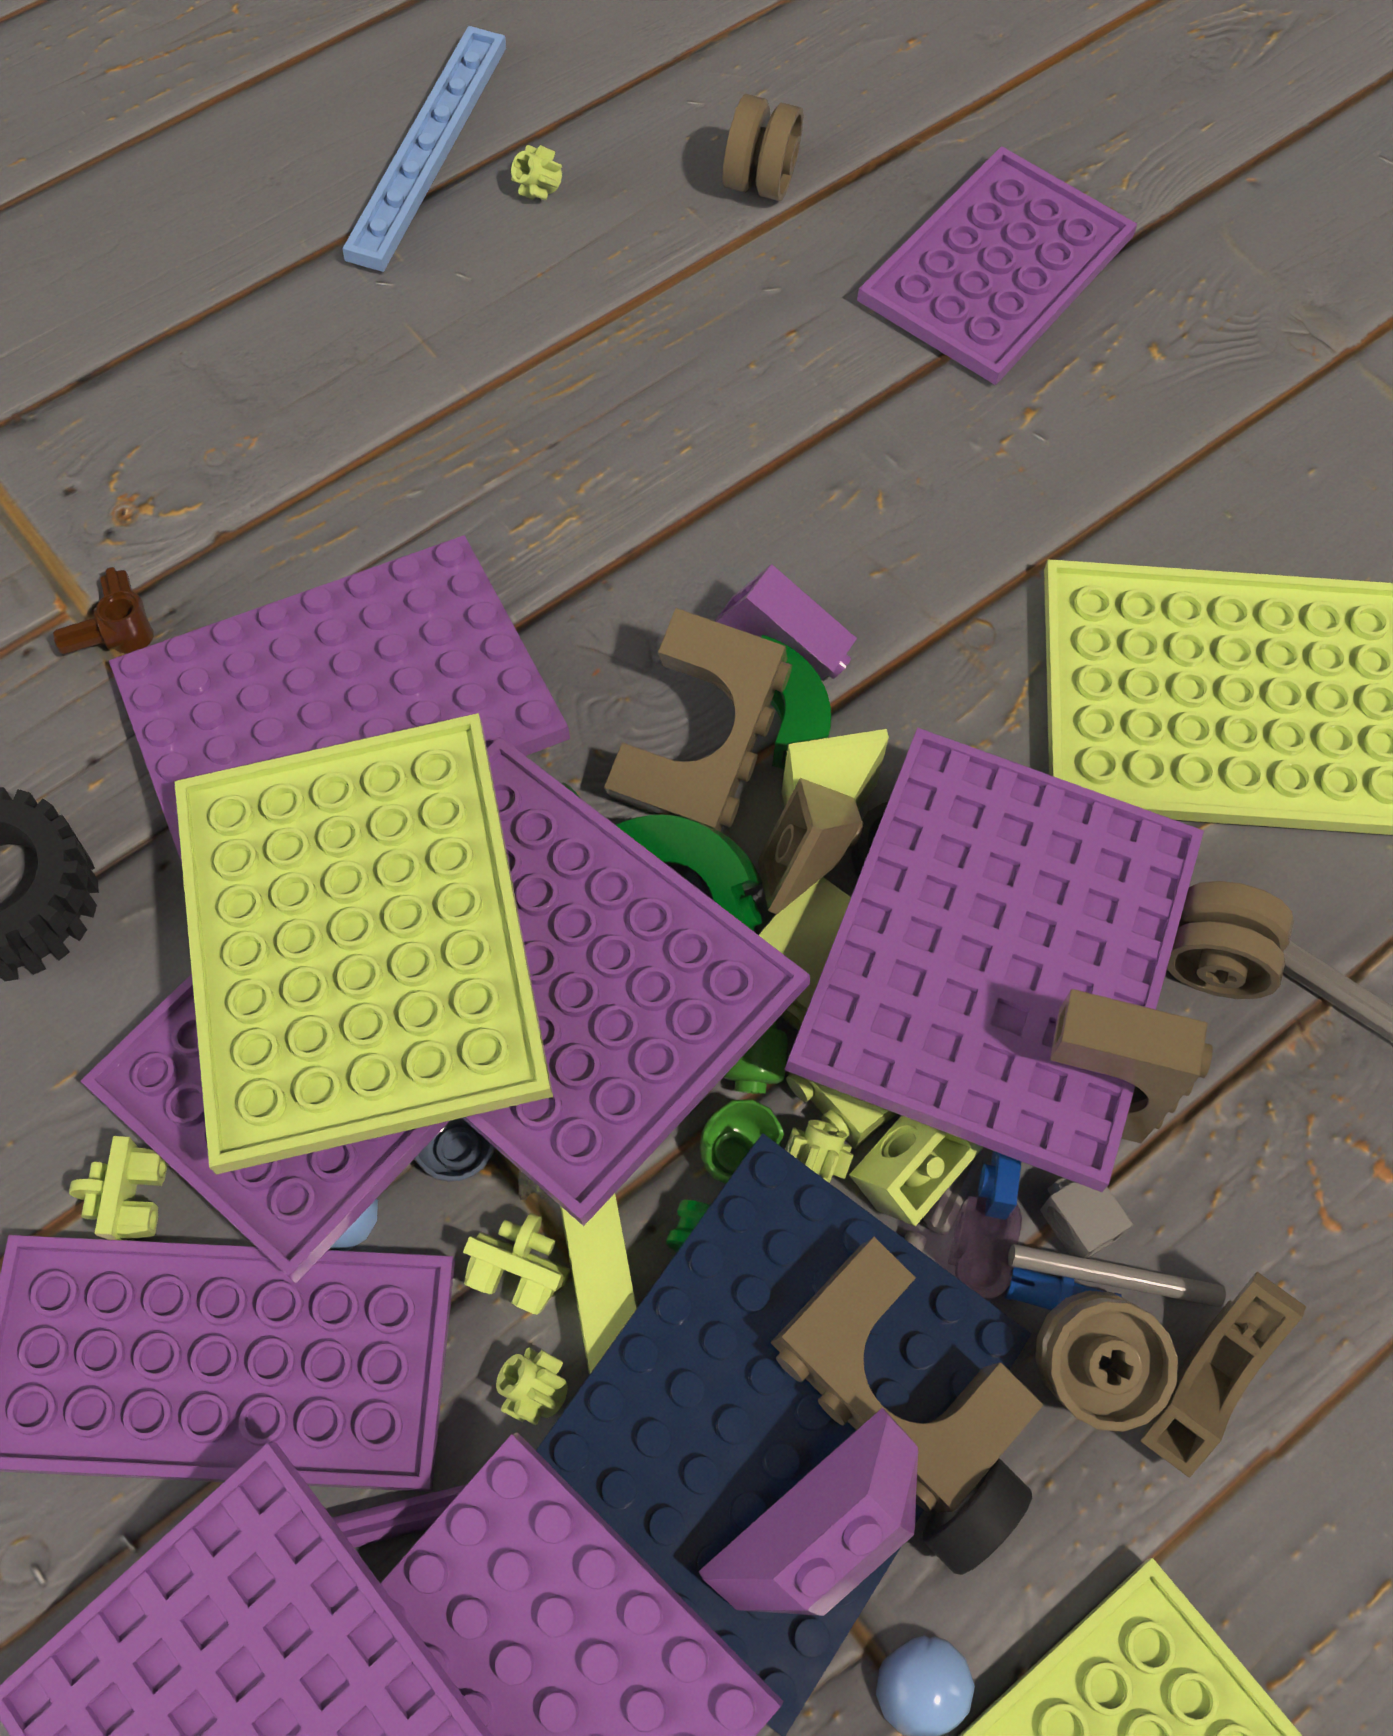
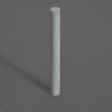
M1016 1244L1011 1245L1008 1253V1265L1012 1267L1216 1307H1222L1226 1297L1225 1287L1219 1284Z

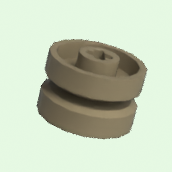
M744 94L739 101L729 131L723 163V186L746 193L756 181L759 196L782 201L788 190L799 153L804 119L803 108L781 102L770 116V106L767 99Z
M1212 881L1190 886L1167 970L1182 983L1196 990L1219 997L1258 999L1271 995L1281 985L1285 966L1283 951L1290 943L1294 924L1292 911L1281 899L1265 890L1242 883Z
M1085 1291L1065 1298L1047 1314L1037 1335L1036 1363L1043 1383L1075 1418L1098 1430L1125 1432L1148 1424L1167 1406L1177 1385L1178 1357L1170 1334L1152 1314L1112 1292ZM1103 1355L1109 1357V1361L1106 1364L1099 1366Z

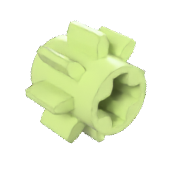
M526 145L525 151H521L515 156L511 166V180L521 184L518 194L532 200L535 197L547 200L548 194L558 189L562 179V165L552 161L555 151L542 145L538 148Z
M810 1120L805 1132L793 1128L785 1148L787 1152L829 1183L832 1175L843 1179L846 1178L854 1156L850 1153L852 1146L844 1144L847 1137L846 1132L843 1130L838 1131L830 1123L821 1120Z
M531 1348L526 1349L524 1356L521 1354L511 1356L502 1366L496 1382L498 1393L507 1398L501 1407V1411L521 1422L526 1420L534 1425L538 1424L540 1416L549 1418L556 1414L563 1405L568 1390L566 1380L557 1375L563 1362L543 1350L538 1353Z

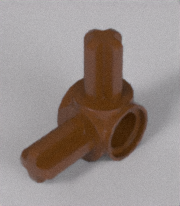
M109 567L105 570L106 574L100 578L104 597L99 601L97 608L94 609L95 618L59 628L53 632L54 641L61 654H68L104 642L109 650L115 648L120 653L128 654L145 648L151 643L154 638V631L147 619L142 599L138 594L132 592L129 576L125 570L116 571L114 567Z

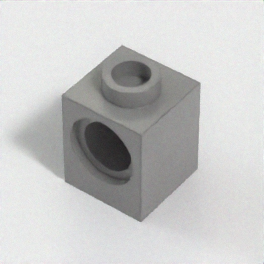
M1063 1177L1047 1189L1051 1196L1040 1209L1068 1253L1072 1256L1087 1259L1120 1239L1133 1226V1223L1108 1187L1103 1192Z

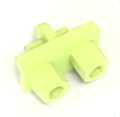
M113 1136L108 1164L92 1162L89 1178L71 1181L69 1194L74 1198L84 1200L82 1218L97 1219L95 1235L107 1240L127 1241V1238L152 1237L156 1233L158 1207L154 1202L134 1201L137 1185L162 1186L165 1181L168 1163L154 1150L139 1148L130 1137Z
M533 1213L527 1216L522 1226L508 1220L503 1221L498 1235L514 1241V1245L480 1232L477 1237L470 1236L463 1251V1253L471 1256L464 1281L466 1286L483 1293L493 1294L497 1289L503 1271L511 1272L521 1277L512 1304L536 1315L544 1310L554 1291L566 1284L571 1269L530 1253L531 1249H534L549 1256L555 1244V1240L538 1233L542 1218Z

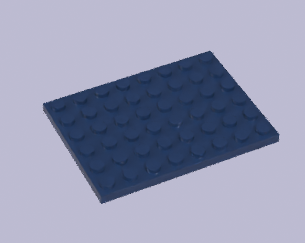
M762 1133L539 1444L536 1451L784 1701L766 1725L779 1736H786L900 1548L824 1616L736 1610L702 1579L699 1571L857 1431L848 1421L845 1425H841L824 1411L818 1402L822 1395L806 1378L802 1382H798L781 1367L776 1359L780 1352L771 1344V1341L856 1249L873 1237L916 1277L875 1323L869 1333L864 1350V1370L869 1387L881 1405L893 1415L913 1423L926 1424L935 1420L948 1409L983 1367L1001 1362L1010 1370L1032 1333ZM917 1504L915 1508V1524L924 1511Z

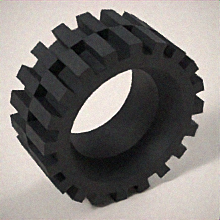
M0 787V846L9 844L25 846L37 852L38 857L37 872L27 892L14 904L0 911V977L5 982L18 980L17 968L26 966L32 975L45 970L46 967L41 959L51 952L58 961L65 957L70 951L63 942L69 935L78 941L82 939L87 928L80 920L81 915L94 917L97 904L89 893H99L98 880L92 872L95 869L92 860L64 816L59 815L54 806L43 798L37 803L30 792L18 789L12 800L6 789Z

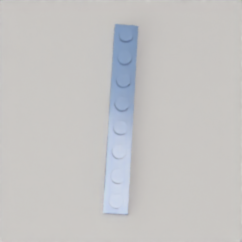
M472 26L467 27L343 246L342 250L346 262L382 272L385 271L505 52V35Z

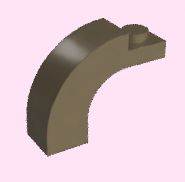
M1256 1272L1233 1301L1229 1300L1196 1343L1177 1372V1385L1167 1406L1148 1423L1140 1441L1190 1478L1222 1441L1228 1421L1242 1394L1270 1355L1303 1318L1306 1306L1259 1272Z

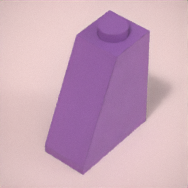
M772 564L735 593L715 619V622L758 637L765 635L786 644L812 665L821 680L827 676L835 679L846 668L851 660L847 652L857 639Z

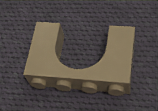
M675 608L658 651L662 666L719 687L730 698L735 707V721L732 731L725 743L717 751L705 758L688 762L667 759L622 742L604 789L609 797L655 815H673L687 818L721 832L723 825L731 827L736 817L740 799L734 798L740 780L748 782L753 773L758 755L752 753V749L757 736L766 737L770 729L775 709L770 708L769 705L775 690L784 691L790 677L792 664L786 663L787 654L786 646Z
M1071 989L1059 1009L1050 1060L1110 1075L1135 1085L1121 1139L1142 1143L1154 1128H1161L1168 1112H1175L1179 1099L1183 1095H1190L1194 1082L1199 1077H1206L1212 1060L1213 1047L1211 1044L1205 1043L1208 1022Z
M875 1237L861 1244L771 1341V1344L780 1352L776 1359L781 1367L798 1382H802L806 1378L822 1395L818 1402L824 1411L841 1425H845L848 1421L856 1430L883 1407L872 1393L865 1375L864 1350L867 1338L875 1323L916 1279ZM1001 1362L983 1367L948 1409L929 1423H913L903 1420L883 1407L918 1446L916 1504L923 1510L930 1512L934 1508L936 1512H954L1043 1406Z

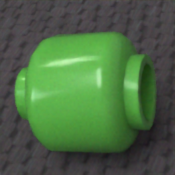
M777 1021L768 1028L723 1077L727 1080L735 1081V1092L766 1094L767 1084H777L785 1079L789 1039L784 1031L777 1029Z

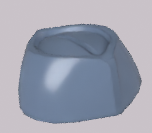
M459 1118L450 1120L413 1160L435 1179L447 1182L462 1181L476 1175L485 1168L495 1151V1147L464 1119Z

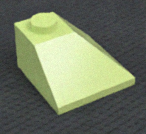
M887 729L788 744L781 789L784 805L786 806L799 779L802 778L855 798L859 810L877 785L889 739Z

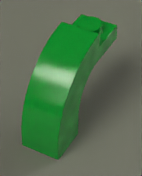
M762 635L761 638L786 646V663L792 664L790 677L784 691L775 690L771 700V704L781 720V727L775 742L772 766L785 769L788 744L829 738L831 706L826 688L812 665L791 647L774 638Z
M647 815L616 825L670 868L687 866L697 872L708 885L714 901L759 935L757 925L762 923L761 914L754 898L751 895L746 896L745 891L761 885L762 880L750 858L733 840L714 828L673 815Z

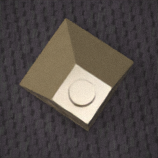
M799 779L758 858L768 911L775 914L780 913L837 866L848 847L853 848L857 844L862 833L863 821L861 820L855 798L808 780Z

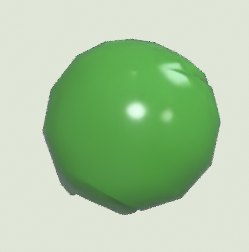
M753 1099L731 1100L713 1113L706 1122L701 1134L700 1154L701 1160L705 1163V1169L714 1179L726 1184L762 1133L780 1146L784 1131L772 1110Z

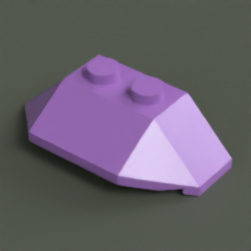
M882 1407L699 1571L702 1579L736 1610L824 1616L914 1535L918 1446Z

